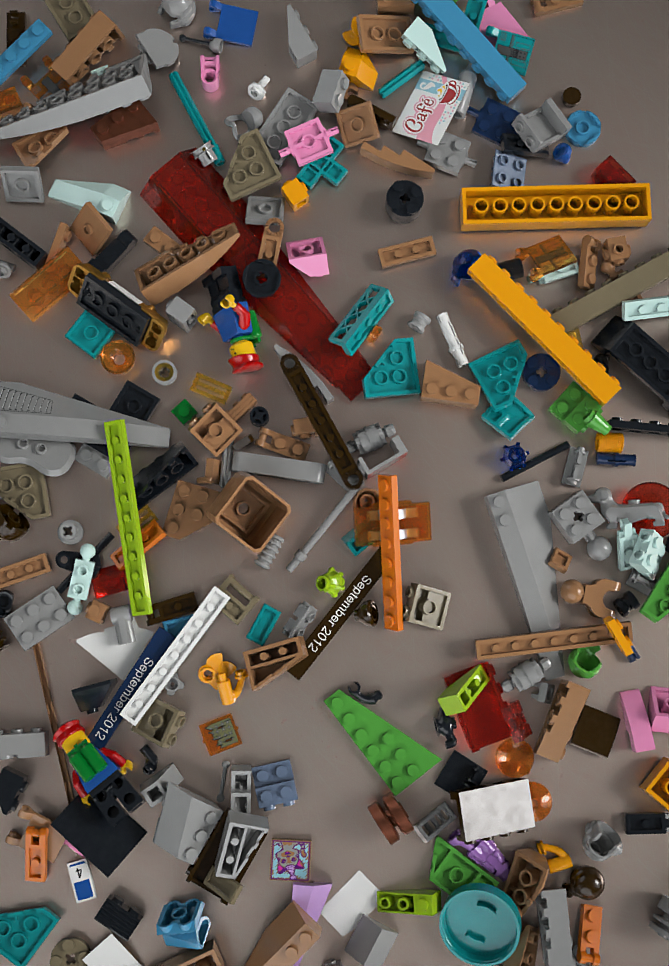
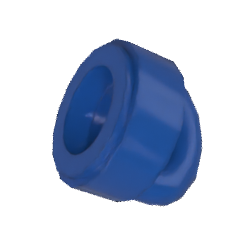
M560 143L555 147L553 157L558 162L567 164L570 161L572 149L568 144Z

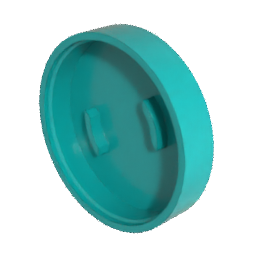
M469 883L458 887L448 896L440 914L439 929L446 947L458 959L474 966H494L507 960L518 946L522 928L521 916L514 901L504 891L485 883Z

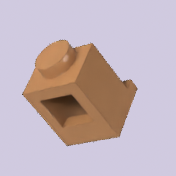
M308 417L293 420L294 425L290 426L292 437L308 439L312 437V434H315V438L318 437Z
M94 598L85 609V617L98 624H103L112 606Z

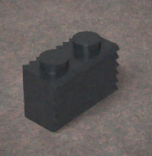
M109 895L94 919L125 941H128L143 916L140 915L141 912L136 907L126 906L120 896Z

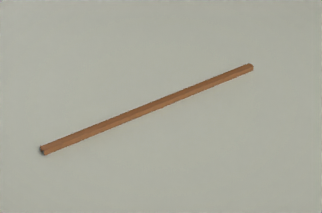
M37 643L33 646L54 735L59 727L40 644ZM55 742L68 803L70 804L75 797L64 749H60Z

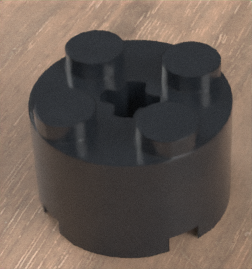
M408 180L395 181L389 188L386 195L385 209L394 222L407 224L419 217L424 202L422 188Z

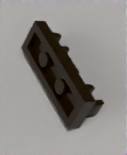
M10 10L7 13V49L27 30L25 12ZM27 60L20 67H27Z

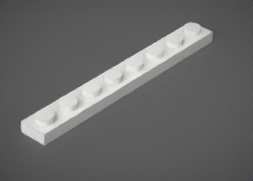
M216 586L213 587L119 715L134 726L138 724L231 597Z

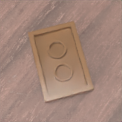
M358 14L356 21L361 53L413 54L414 49L407 48L401 38L411 25L410 16Z

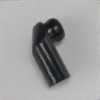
M146 744L139 751L146 758L145 766L142 769L143 773L150 775L157 769L158 757Z

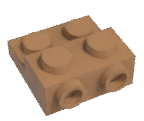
M214 402L212 405L208 403L202 408L203 414L199 418L195 416L188 423L190 427L187 430L217 458L243 429Z

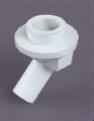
M264 75L259 83H251L248 86L250 97L254 100L263 99L266 93L264 87L268 84L270 78Z

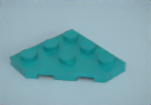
M413 337L394 339L362 380L364 399L421 393Z
M519 339L468 364V368L478 385L481 386L482 392L495 413L512 405L528 355Z
M46 906L0 913V954L15 966H26L61 918Z

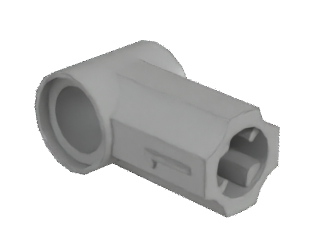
M130 604L110 608V617L112 624L115 625L118 645L135 642Z

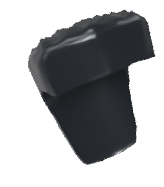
M0 590V618L7 617L12 610L14 594L11 591Z

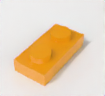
M610 615L603 618L621 653L625 656L634 653L631 649V646H633L631 640L627 635L624 636L621 631L623 626L620 621Z

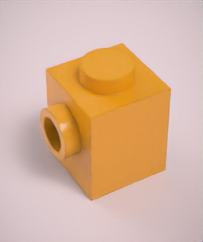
M297 178L287 180L282 185L281 194L294 212L309 202L308 189Z

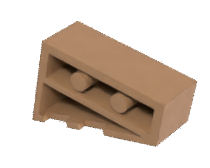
M426 359L419 401L476 409L479 403L481 386Z
M297 636L243 652L252 691H259L308 656L304 637Z

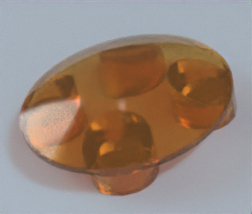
M510 738L498 746L495 761L498 769L505 776L520 778L530 773L534 763V754L531 745L519 738Z

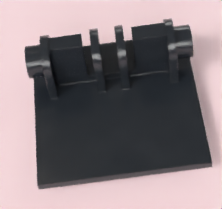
M454 750L434 784L450 794L449 791L480 785L488 771Z

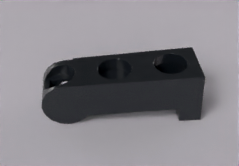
M126 229L95 259L92 258L88 263L100 272L110 273L134 248L138 239Z

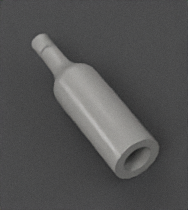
M470 62L466 69L460 72L458 78L459 81L470 83L453 116L456 119L465 118L477 81L476 72L473 70Z

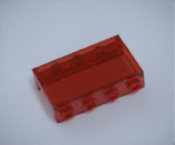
M488 661L479 664L482 665L490 681L466 712L456 714L472 753L506 738L515 737V731L518 730L514 719L510 720L508 712H510L509 705L501 697L503 693L502 687L499 682L496 683L493 676L496 675L495 669ZM478 664L442 677L446 688Z

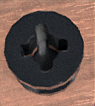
M261 406L254 407L250 412L251 423L256 427L266 426L269 422L268 411Z

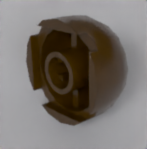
M0 504V540L14 542L27 533L30 524L21 512L18 515L13 511L15 508L8 504Z

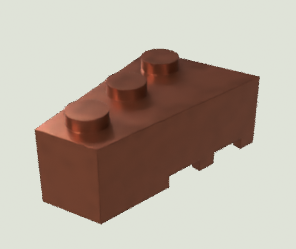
M140 100L133 102L128 107L123 108L121 106L112 110L90 127L93 136L104 150L125 144L127 141L137 137L138 139L144 137L143 135L151 132L156 133L160 131L157 121Z

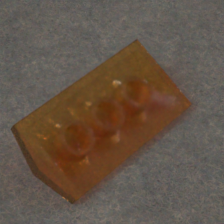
M66 246L13 290L9 296L34 322L70 292L68 280L72 268L82 262Z

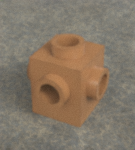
M625 235L608 238L602 244L603 260H608L615 267L624 265L631 255L630 245H627Z

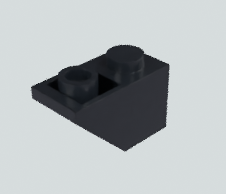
M9 766L2 768L0 773V807L5 815L12 811L15 812L20 803L18 797L20 793L25 792L29 784L27 782L28 775Z

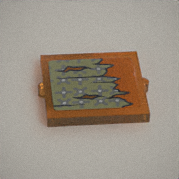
M231 713L199 725L203 736V743L206 744L210 756L242 744L238 733L239 727L235 725Z

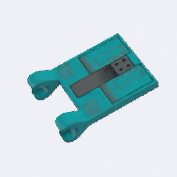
M488 26L486 36L497 38L496 50L519 75L525 77L535 39Z

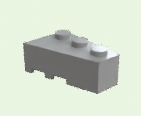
M228 811L214 863L216 877L236 879L249 860L252 851L257 848L263 835L268 832V817Z

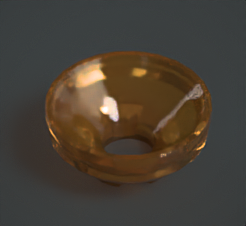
M114 340L106 344L100 355L102 366L109 373L115 375L129 372L134 366L136 359L131 345L122 340ZM117 355L125 357V362L122 365L115 364L114 359Z

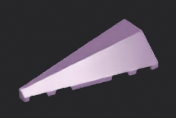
M293 881L292 901L294 900L317 922L331 890L332 883ZM302 957L293 966H299Z

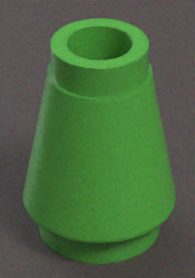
M590 409L582 419L586 426L603 435L608 434L612 428L598 410Z

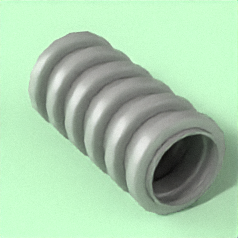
M274 534L261 553L257 555L258 559L254 560L255 564L266 570L270 569L269 565L273 563L272 559L276 558L275 554H278V548H281V543H284L283 538Z

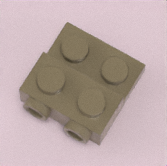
M411 583V586H408L405 592V596L408 598L406 605H403V621L443 631L452 593L418 583Z
M156 698L138 724L132 726L131 731L160 747L169 748L177 740V735L175 734L178 728L185 724L186 717L184 715L186 712Z

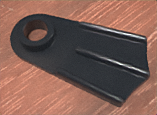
M61 551L56 555L55 561L60 568L73 572L75 559H82L80 552ZM95 554L90 558V561L96 562L92 578H95L98 571L102 568L99 554ZM62 556H66L68 558L67 563L61 562Z

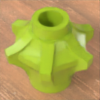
M330 567L325 574L318 576L316 579L317 589L329 593L333 598L338 597V592L345 589L343 573L336 572L334 567Z

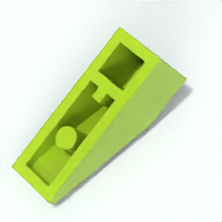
M481 664L475 666L447 687L437 700L446 716L466 712L490 681Z

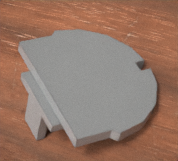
M156 28L146 29V31L136 34L135 37L140 43L137 46L140 50V55L145 53L148 64H153L155 69H159L165 66L169 67L175 63L179 55V47L177 42L173 43L175 39L171 34Z

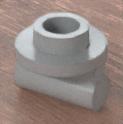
M0 260V278L7 279L16 270V265Z

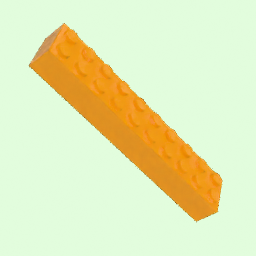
M650 183L466 187L461 189L459 195L461 231L646 227L652 220Z

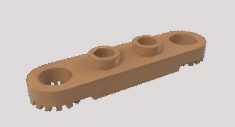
M273 217L266 222L258 259L270 260L276 266L284 232V224L281 219ZM272 223H277L280 226V230L273 233L270 231L269 226ZM261 274L260 277H256L257 280L265 278L264 274Z

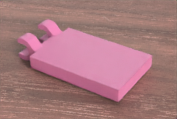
M494 0L487 1L479 30L494 47L497 38L486 36L488 26L529 37L501 1L495 4Z

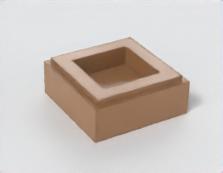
M556 547L553 549L548 565L564 574L567 572L573 556Z

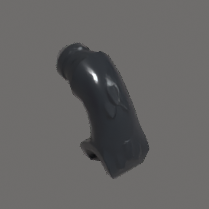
M354 682L357 685L356 691H352L348 685L349 693L362 703L376 705L378 700H381L383 697L380 690H376L371 694H363L360 691L361 687L358 682Z

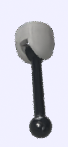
M184 34L179 36L181 42L189 41L209 46V49L214 53L221 54L223 39L213 38L210 42L188 38Z

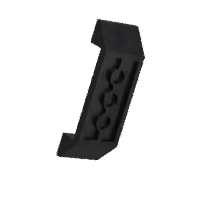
M615 315L590 343L602 354L610 353L664 401L661 406L669 412V352L632 321H623L622 317Z

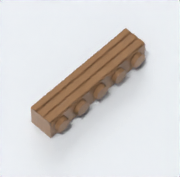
M250 392L244 393L241 396V400L239 402L236 401L232 405L233 408L225 412L237 423L258 401Z

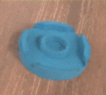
M577 110L567 118L572 128L565 137L572 145L588 147L599 138L601 122L592 112Z

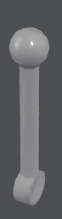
M228 761L222 762L223 773L220 792L217 796L218 802H223L225 799L223 792L227 768L230 765Z

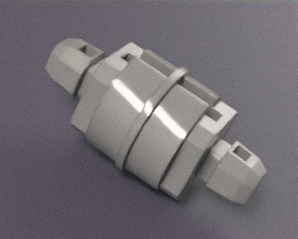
M379 423L372 424L353 433L354 441L350 440L345 444L350 453H354L359 449L361 455L367 454L386 445L385 437L393 436L396 431L393 424L385 425L382 429Z
M542 657L538 659V662L533 658L526 659L507 672L510 679H505L500 686L505 693L514 690V687L519 692L525 691L540 682L545 677L542 670H547L552 664L548 657Z

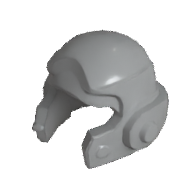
M161 0L162 3L157 12L162 15L166 11L171 17H177L176 20H172L169 23L171 29L190 25L196 15V4L194 0Z
M594 820L586 824L582 844L583 850L589 858L602 862L611 856H617L622 853L623 844L621 838L612 827L601 820Z

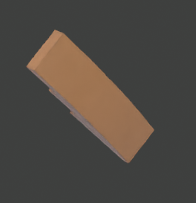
M365 141L360 147V155L393 171L432 179L434 176V168L406 150H403L399 155L384 145L381 151Z

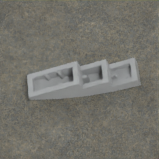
M277 344L274 346V351L280 360L282 356L290 353ZM288 359L284 362V366L286 368H293L295 362L292 359ZM299 360L315 390L319 391L326 404L328 405L333 402L334 397L324 383L307 365Z

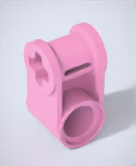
M200 55L203 88L207 92H215L219 88L220 56L204 57V55Z

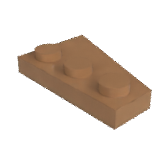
M66 126L25 135L11 144L24 166L35 167L70 132Z

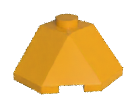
M348 47L343 54L339 70H343L350 80L349 84L352 82L358 88L373 92L378 72L367 53H361L358 49Z

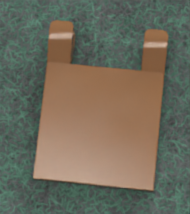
M23 805L17 814L19 818L30 820L28 826H34L35 829H41V827L49 829L47 860L54 863L66 839L50 825L53 820L34 812L28 805ZM11 830L5 842L9 845L25 849L26 830L22 837L16 831ZM34 837V841H39V837Z

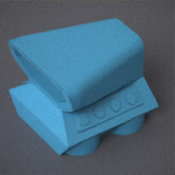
M193 898L185 903L174 900L164 905L156 928L157 935L163 936L166 946L203 949L211 926L208 916H202L205 903Z

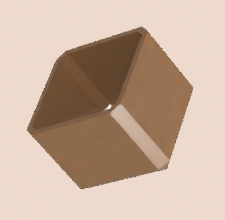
M239 471L235 472L206 510L207 518L256 553L264 549L291 513V507L254 476ZM242 503H246L248 506L245 513H240L238 510L239 505Z

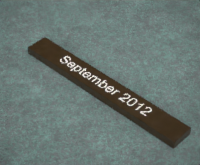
M379 547L305 641L308 656L287 670L297 680L301 679L382 576L381 547Z

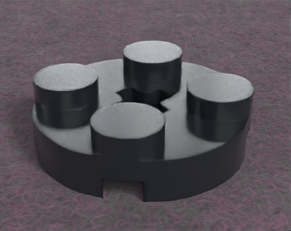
M257 259L245 267L242 280L245 290L250 295L263 299L272 297L278 291L281 284V274L272 261ZM261 274H264L267 281H264L261 284L259 283V280L256 279V277H260Z

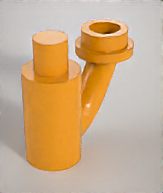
M246 669L235 671L234 677L238 681L234 690L232 689L230 678H226L225 672L218 673L219 680L217 681L222 705L233 704L235 699L241 694L245 678L248 677Z
M542 840L536 843L538 853L541 855H547L546 851L557 855V857L547 860L550 874L573 867L569 854L562 848L544 844Z

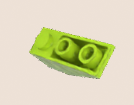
M408 889L377 891L378 912L433 916L442 911L441 890Z

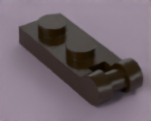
M350 95L347 99V108L366 102V100L356 95ZM372 104L378 125L383 129L388 128L392 130L396 123V116Z
M193 591L152 604V610L158 609L160 616L155 618L154 612L146 615L148 619L146 621L147 626L195 612L199 608L195 592Z

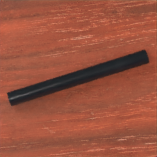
M565 441L500 475L501 480L505 482L570 448V444L568 441Z
M108 532L95 546V554H99L115 536ZM72 572L56 588L59 593L62 594L70 586Z

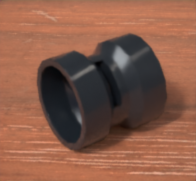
M630 591L625 592L622 598H617L612 602L622 617H626L632 609L635 610L640 607L639 601Z

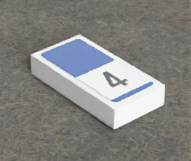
M83 858L67 863L76 902L80 903L96 898L97 893L88 859Z

